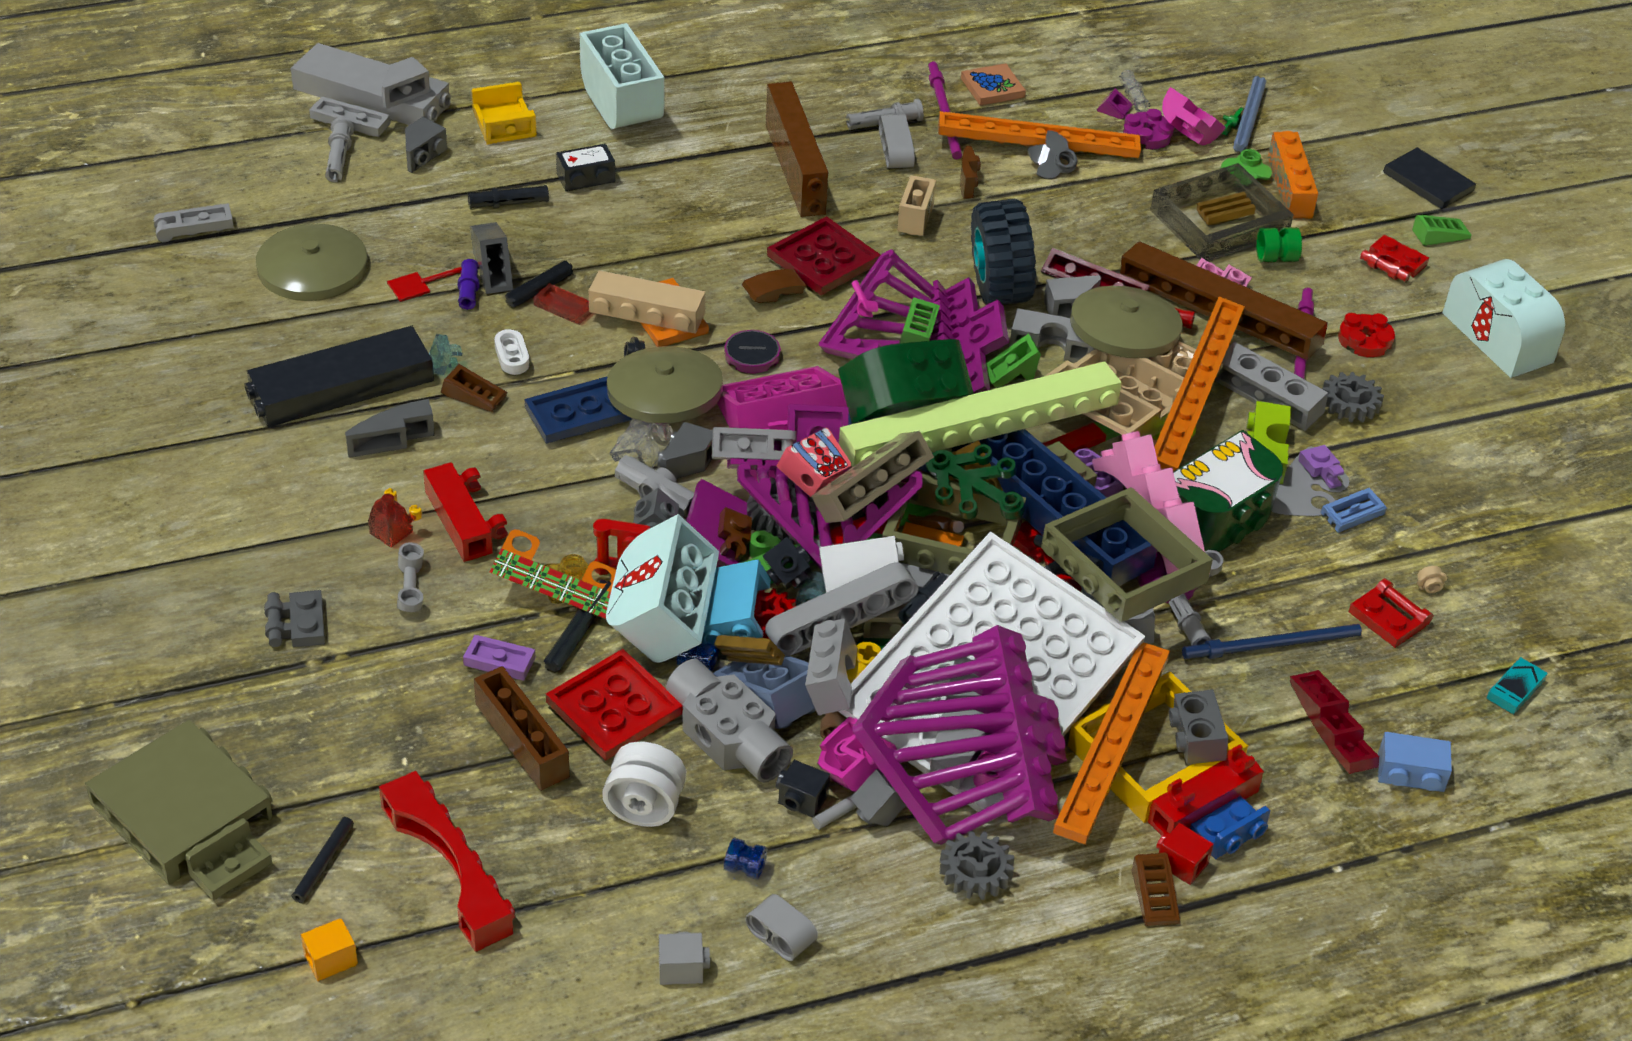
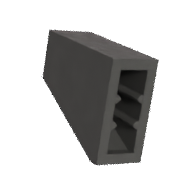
M497 222L470 226L473 254L479 265L478 270L485 293L490 294L513 290L508 242L505 233Z

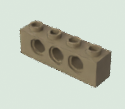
M920 431L901 433L811 497L826 523L845 521L934 458Z

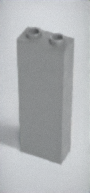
M317 43L291 67L294 90L390 115V120L406 125L414 123L421 117L434 122L451 103L449 83L429 77L430 93L385 109L383 107L382 83L390 65Z

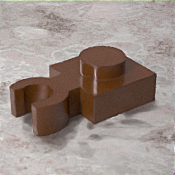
M727 507L721 511L718 537L725 539V542L720 547L721 555L725 556L732 549L736 554V561L743 557L746 553V545L751 539L752 517Z

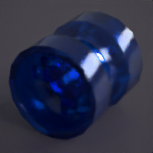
M701 643L677 655V665L679 666L690 659H698L712 672L718 659L719 649L714 644Z
M734 837L726 852L724 870L732 873L740 870L748 878L758 880L765 866L768 848L759 844L747 846L745 840Z

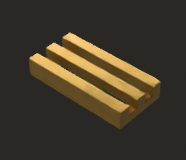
M1245 192L1197 203V212L1207 225L1253 215L1256 206L1251 204V200L1246 198Z
M720 635L717 636L714 644L716 648L721 649L720 652L723 655H727L729 661L782 665L785 658L784 653L770 639Z

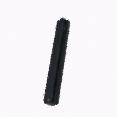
M603 579L598 581V583H606L594 603L588 611L579 608L544 659L545 668L548 671L558 672L596 618L597 615L589 611L610 587V581L606 582Z

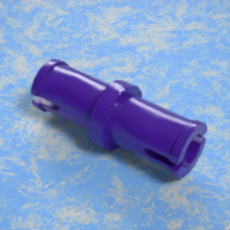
M466 259L462 262L461 276L457 282V287L460 290L459 307L465 310L475 307L476 292L480 285L477 278L479 265L473 259Z

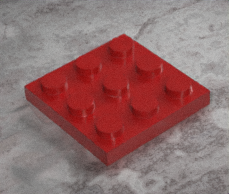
M624 649L617 651L545 694L546 703L605 761L615 756L622 746L631 742H638L683 714V705Z

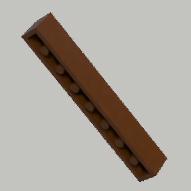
M1138 241L1122 255L1121 275L1147 284L1151 292L1208 317L1211 316L1218 297L1243 305L1245 307L1237 324V330L1298 357L1308 360L1324 344L1328 322L1141 241Z

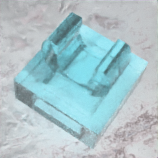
M436 334L429 355L433 361V374L444 375L447 367L455 368L458 365L456 357L452 356H462L463 354L461 346L449 344L447 335Z

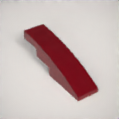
M1319 670L1290 676V683L1310 721L1345 770L1352 774L1378 768L1380 756L1364 741V728L1349 713V701Z

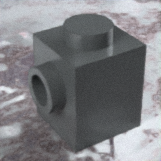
M878 769L868 777L851 797V800L858 807L857 814L863 821L868 824L876 823L886 827L906 806L881 770Z

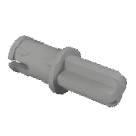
M1182 594L1169 601V605L1178 619L1177 625L1180 630L1186 633L1191 646L1205 644L1206 641L1211 640L1200 622V614L1193 610L1186 595Z

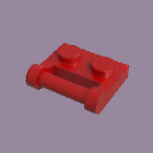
M597 519L593 523V533L597 540V558L594 561L617 570L619 559L625 549L637 536L650 529V526L610 519ZM610 535L617 536V558L609 556ZM597 568L594 570L599 575L609 574V572L603 568Z
M1384 578L1375 588L1352 602L1348 612L1396 648L1428 626L1434 615L1426 608L1421 609L1394 589L1392 582ZM1386 597L1387 599H1389L1391 602H1393L1396 606H1398L1400 609H1402L1404 612H1406L1414 619L1409 620L1406 616H1404L1402 613H1400L1398 610L1392 607L1389 603L1383 600V598Z

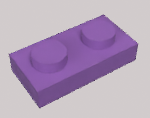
M474 635L463 656L464 666L487 672L503 666L512 678L524 681L536 658L535 649Z

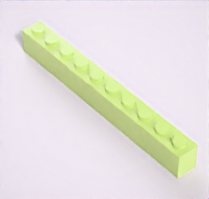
M1104 361L840 427L839 445L850 460L852 467L901 433L920 431L931 452L1118 405L1122 382Z

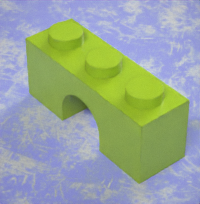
M1256 401L1254 412L1248 413L1246 429H1251V431H1247V433L1280 459L1283 465L1280 484H1283L1288 465L1289 444L1285 443L1290 427L1291 406Z

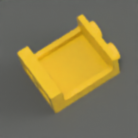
M521 82L473 88L471 90L472 110L486 144L537 137L536 115L533 110H528L525 104Z

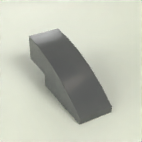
M429 399L390 408L371 416L346 431L348 458L406 449L407 440L435 436L433 413Z

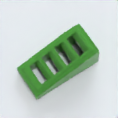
M1417 215L1412 228L1423 246L1471 239L1472 236L1463 222L1455 218Z
M913 297L899 343L929 341L940 305ZM914 313H915V314H918V315H922V316L928 317V318H930V319H927V318H923V317L914 315Z

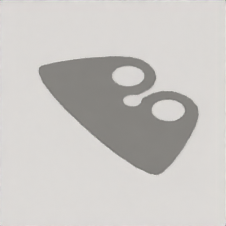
M1310 446V447H1307V448L1304 449V450H1307V449H1310V448H1314V447H1313V446ZM1298 455L1287 469L1283 484H1279L1272 512L1295 516L1322 515L1320 513L1321 509L1314 507L1311 504V499L1320 496L1326 498L1329 503L1334 502L1335 499L1323 491L1312 490L1311 486L1317 484L1324 490L1341 492L1348 487L1349 478L1344 472V475L1338 476L1342 479V485L1331 489L1326 485L1321 476L1313 478L1298 461Z

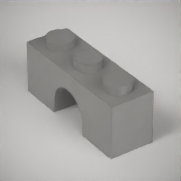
M1017 309L1009 347L1029 333L1037 348L1044 344L1058 345L1065 351L1063 361L1068 360L1074 363L1095 349L1077 336L1072 329L1070 318Z
M845 618L835 621L827 620L814 626L805 686L818 715L850 709L852 686L846 670L855 668L857 646Z

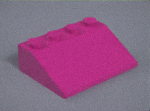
M819 366L723 385L721 398L717 402L729 428L766 429L769 428L768 423L787 420L789 404L847 407L841 380Z

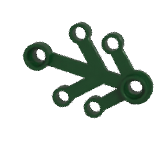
M981 444L975 447L973 452L953 455L947 450H937L932 453L934 458L926 463V467L930 474L937 477L938 488L935 491V495L940 505H950L955 499L953 488L949 486V476L959 481L961 494L959 511L962 518L970 520L978 515V507L973 499L972 489L998 503L1004 518L1015 520L1023 516L1025 505L1021 495L1016 492L1005 493L984 481L999 477L1005 479L1013 477L1016 474V465L1013 459L1002 458L996 466L965 470L960 466L974 463L979 465L989 464L993 459L990 446ZM982 453H986V454H987V455H985V456H979V455L982 454ZM1004 467H1011L1008 470L1003 469ZM942 494H949L946 497H941ZM967 507H972V508H973V509H971V510H969V511H965V510H964V509L967 508Z

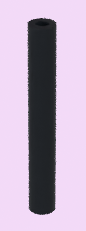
M341 818L291 896L296 902L303 903L344 841L354 825L350 818Z

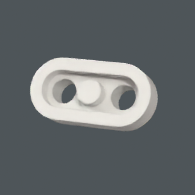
M511 329L498 332L495 335L494 342L502 370L511 375H519L527 371L529 368V354L521 333Z

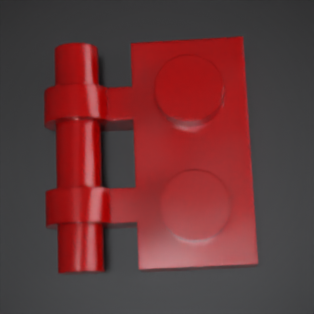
M1383 235L1373 243L1369 251L1365 249L1360 255V259L1367 262L1369 267L1373 269L1379 268L1387 272L1390 278L1394 280L1400 279L1404 282H1407L1410 276L1414 278L1427 266L1429 257L1386 235Z

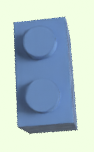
M1391 732L1384 733L1378 751L1380 756L1378 782L1429 791H1445L1452 772L1451 741Z

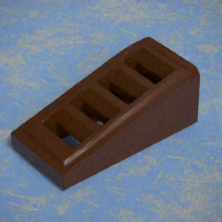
M460 364L444 379L441 393L447 397L490 412L501 403L508 393ZM489 395L494 397L492 401L487 399Z
M1168 854L1136 855L1131 871L1145 926L1179 924L1180 917ZM1161 881V883L1147 884V882ZM1163 894H1164V896H1161V897H1149V895H1163ZM1167 906L1168 910L1151 911V907Z

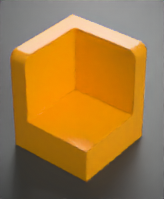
M342 919L334 920L301 934L304 956L317 982L358 964L355 943Z

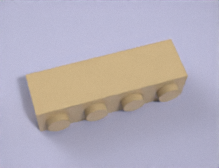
M600 270L588 290L589 312L695 334L705 314V291Z

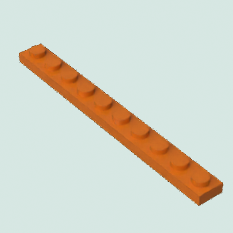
M1218 297L1154 447L1161 469L1172 468L1174 472L1179 468L1245 306Z

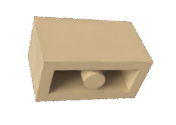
M910 175L899 205L897 231L923 236L934 206L935 179Z

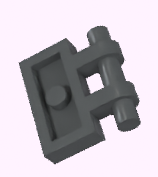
M321 590L289 593L290 602L285 603L280 601V595L276 592L267 595V602L264 604V614L268 617V622L265 625V635L269 639L270 646L279 647L282 644V639L290 638L293 648L325 644ZM281 618H290L291 623H283Z

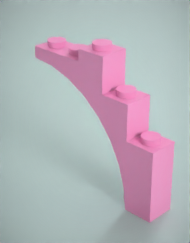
M1139 431L1123 434V441L1112 443V449L1101 451L1102 457L1092 459L1094 471H1104L1118 479L1127 489L1132 487L1205 552L1194 502L1182 503L1178 495L1173 469H1161L1160 464H1158L1151 434L1140 436ZM1162 555L1167 575L1179 570Z

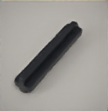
M564 260L506 293L507 305L515 308L573 274L572 264Z

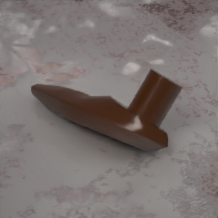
M908 515V520L916 525L954 534L960 533L964 529L961 521H955L945 516L932 515L923 517Z

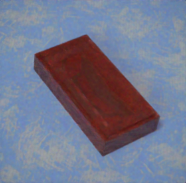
M550 283L533 298L534 306L578 325L592 314L589 312V300Z

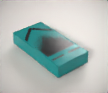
M1520 657L1489 690L1486 699L1514 715L1542 685L1548 673Z

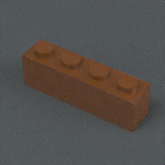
M500 666L474 678L476 706L540 791L569 778L568 749L507 670Z

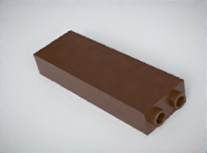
M792 81L767 84L766 128L800 217L826 215L829 172Z

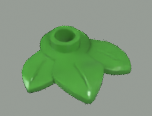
M1253 149L1243 150L1237 158H1227L1220 167L1221 172L1234 174L1236 184L1243 187L1252 186L1257 178L1269 180L1272 175L1271 168L1262 163L1261 154Z

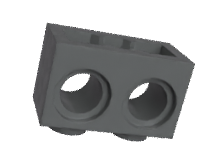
M1214 689L1174 694V707L1169 708V720L1171 727L1177 728L1178 732H1176L1175 736L1178 752H1184L1187 765L1226 760L1228 736Z

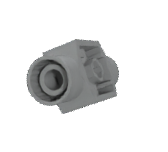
M698 659L687 660L673 671L667 681L666 690L683 705V732L723 770L746 768L763 783L775 779L782 770L787 768L793 756V749L775 732L776 713L734 674L717 677Z

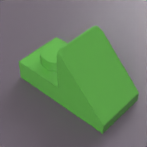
M1029 333L986 363L988 377L995 388L1003 387L1019 374H1022L1027 381L1034 379L1041 353Z

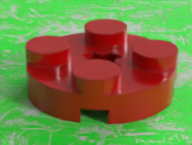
M1348 313L1340 325L1338 339L1344 348L1347 349L1348 345L1355 349L1354 354L1358 356L1380 357L1385 354L1387 349L1392 348L1395 332L1393 327L1387 323L1388 318L1383 314Z

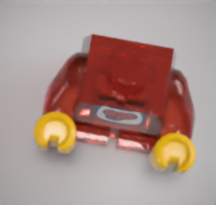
M388 488L385 490L384 495L376 500L372 506L368 519L369 533L392 548L413 532L411 523L422 518V509L418 508L417 505H412L409 507V513L407 514L405 507L397 502V492L395 490L393 492L392 488Z

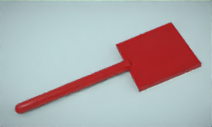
M462 267L426 278H421L418 272L388 280L387 284L397 299L402 302L431 293L425 283L460 273Z

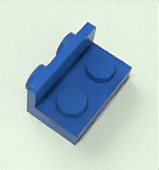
M1240 795L1192 823L1190 829L1214 843L1211 855L1216 860L1226 853H1234L1249 839H1257L1262 836L1268 828L1267 822L1271 810L1264 806L1256 811Z

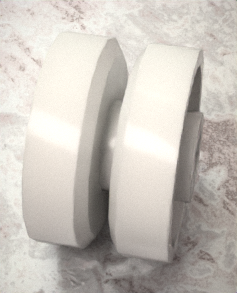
M631 742L622 746L615 755L611 766V773L607 777L603 788V801L614 815L630 824L644 827L660 826L669 822L675 813L678 796L682 792L686 780V768L682 760L667 748L649 742Z

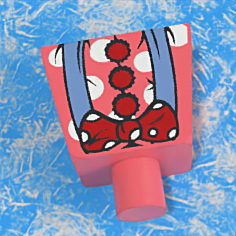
M828 428L787 447L777 464L778 469L810 497L852 467L850 460Z

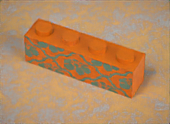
M1292 131L1273 132L1268 159L1287 219H1313L1318 191L1299 134Z

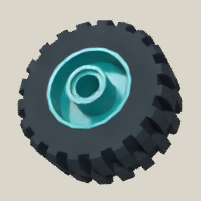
M1015 198L978 203L973 208L971 214V242L976 281L983 302L987 305L997 299L1002 305L1028 302L1035 294L1036 256L1034 253L1032 228L1025 205H1023L1022 201Z

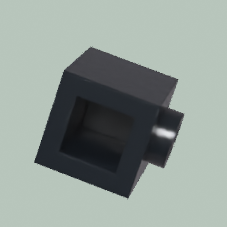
M794 759L788 770H782L776 782V788L779 789L778 804L785 806L791 811H797L812 818L815 817L829 796L830 774Z

